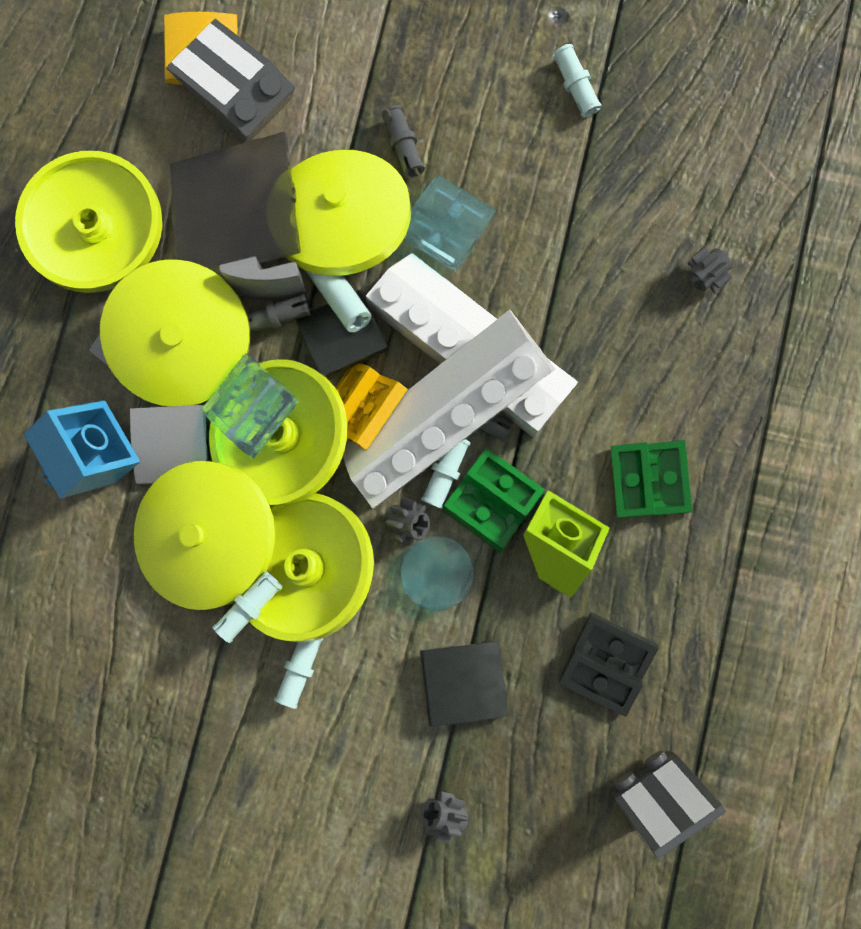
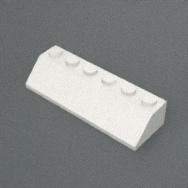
M413 253L390 267L366 295L367 304L371 311L439 364L443 363L497 320ZM552 361L550 362L556 369L501 411L502 414L533 438L578 383Z
M508 310L407 390L367 450L348 440L346 441L343 459L350 479L371 507L375 508L556 369L512 311Z

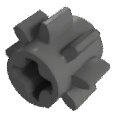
M703 247L687 262L691 267L687 271V277L691 284L701 292H705L710 287L716 293L732 278L728 273L732 269L731 260L718 248H714L709 253Z
M401 498L400 505H391L384 519L385 527L390 531L388 538L409 546H413L414 539H422L427 534L430 526L429 516L424 513L426 506L406 498Z
M443 791L439 792L438 799L428 798L421 812V821L426 828L424 833L434 836L435 841L450 843L451 836L461 837L468 823V813L463 807L465 801L456 799L454 794Z

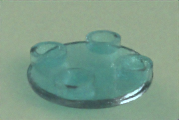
M429 537L419 540L410 548L402 562L401 580L404 591L415 603L427 609L443 610L457 605L466 597L473 583L474 569L469 554L459 543L449 538Z

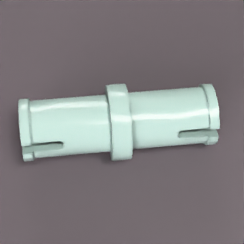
M566 44L558 48L552 57L564 77L565 82L563 86L565 90L571 92L582 118L595 114L602 108V105L598 101L589 82L591 76L588 70H583L572 44Z
M466 439L442 456L438 463H433L431 469L434 472L421 498L422 501L438 508H443V503L453 480H458L460 473L457 471L471 442Z
M264 571L262 576L244 595L238 594L234 599L236 603L212 628L226 642L231 643L252 618L257 620L261 615L260 610L283 586L270 573Z
M323 638L310 642H297L291 660H286L284 668L287 670L278 694L274 699L275 702L297 709L306 680L313 675L314 670L311 667Z

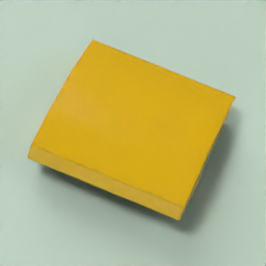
M218 12L165 14L163 18L165 83L182 85L166 67L215 18L238 36L237 15Z
M359 363L348 368L335 387L346 411L347 440L367 450L408 389L400 382L380 375L370 366Z

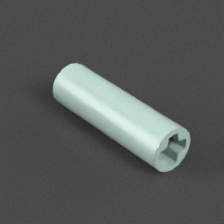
M306 271L347 331L357 332L370 322L371 313L344 276H326Z

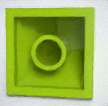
M548 490L523 534L539 579L571 598L592 571L610 528Z

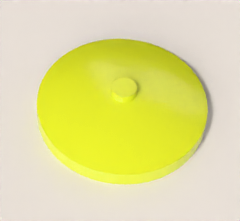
M334 150L305 159L283 176L271 196L268 220L275 243L289 261L296 262L298 267L311 273L326 276H343L359 273L376 266L398 248L409 228L411 205L408 189L403 178L388 162L362 151Z
M79 151L54 159L42 167L30 179L17 205L15 216L16 235L20 248L28 262L50 282L76 292H102L114 289L126 275L150 262L161 238L162 211L158 197L151 184L142 172L130 162L119 156L102 151Z
M161 260L148 263L133 270L115 286L103 308L100 321V341L109 368L119 382L133 394L143 400L161 406H189L203 403L217 396L239 375L249 351L250 327L241 299L221 276L206 267L189 261Z
M277 359L265 361L239 374L220 396L212 415L209 430V446L212 461L235 467L249 476L261 489L269 506L295 504L319 491L338 468L347 441V417L339 393L321 373L307 365L292 360Z
M194 461L170 469L161 475L148 489L137 511L134 524V547L143 575L154 590L163 598L187 609L208 610L234 603V599L238 594L244 595L262 576L263 572L267 570L274 550L275 526L271 508L265 495L249 476L227 464Z
M315 493L295 504L270 506L275 526V542L272 558L266 571L283 588L279 589L260 610L261 615L257 620L252 618L249 622L264 634L284 641H316L340 630L361 608L370 589L373 577V549L362 522L345 505L328 496Z

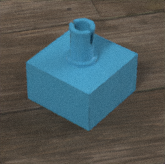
M106 401L46 411L24 434L43 468L42 478L48 477L44 482L55 489L60 499L116 484L140 463L139 458Z

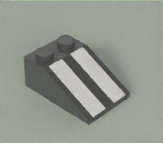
M216 18L166 67L244 146L292 99L295 86L266 57Z
M670 750L666 753L658 751L648 757L644 762L646 765L635 774L628 772L622 775L613 783L615 788L609 791V794L632 829L658 859L726 813V810L679 756Z

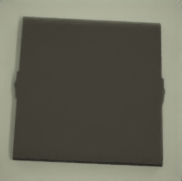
M285 131L170 164L173 200L172 223L173 230L175 231L177 260L196 263L217 274H222L219 267L222 264L255 256L260 264L301 252L295 208L296 190L292 181L288 141Z

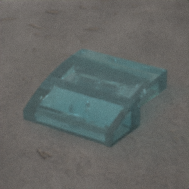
M437 174L411 209V220L404 240L456 272L472 252L477 239L493 220L496 210Z
M245 353L201 411L229 440L254 459L299 400L282 382L272 377L253 357Z

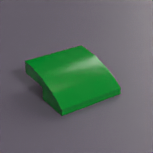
M685 440L611 446L617 518L693 513Z
M486 447L441 510L500 553L545 489Z

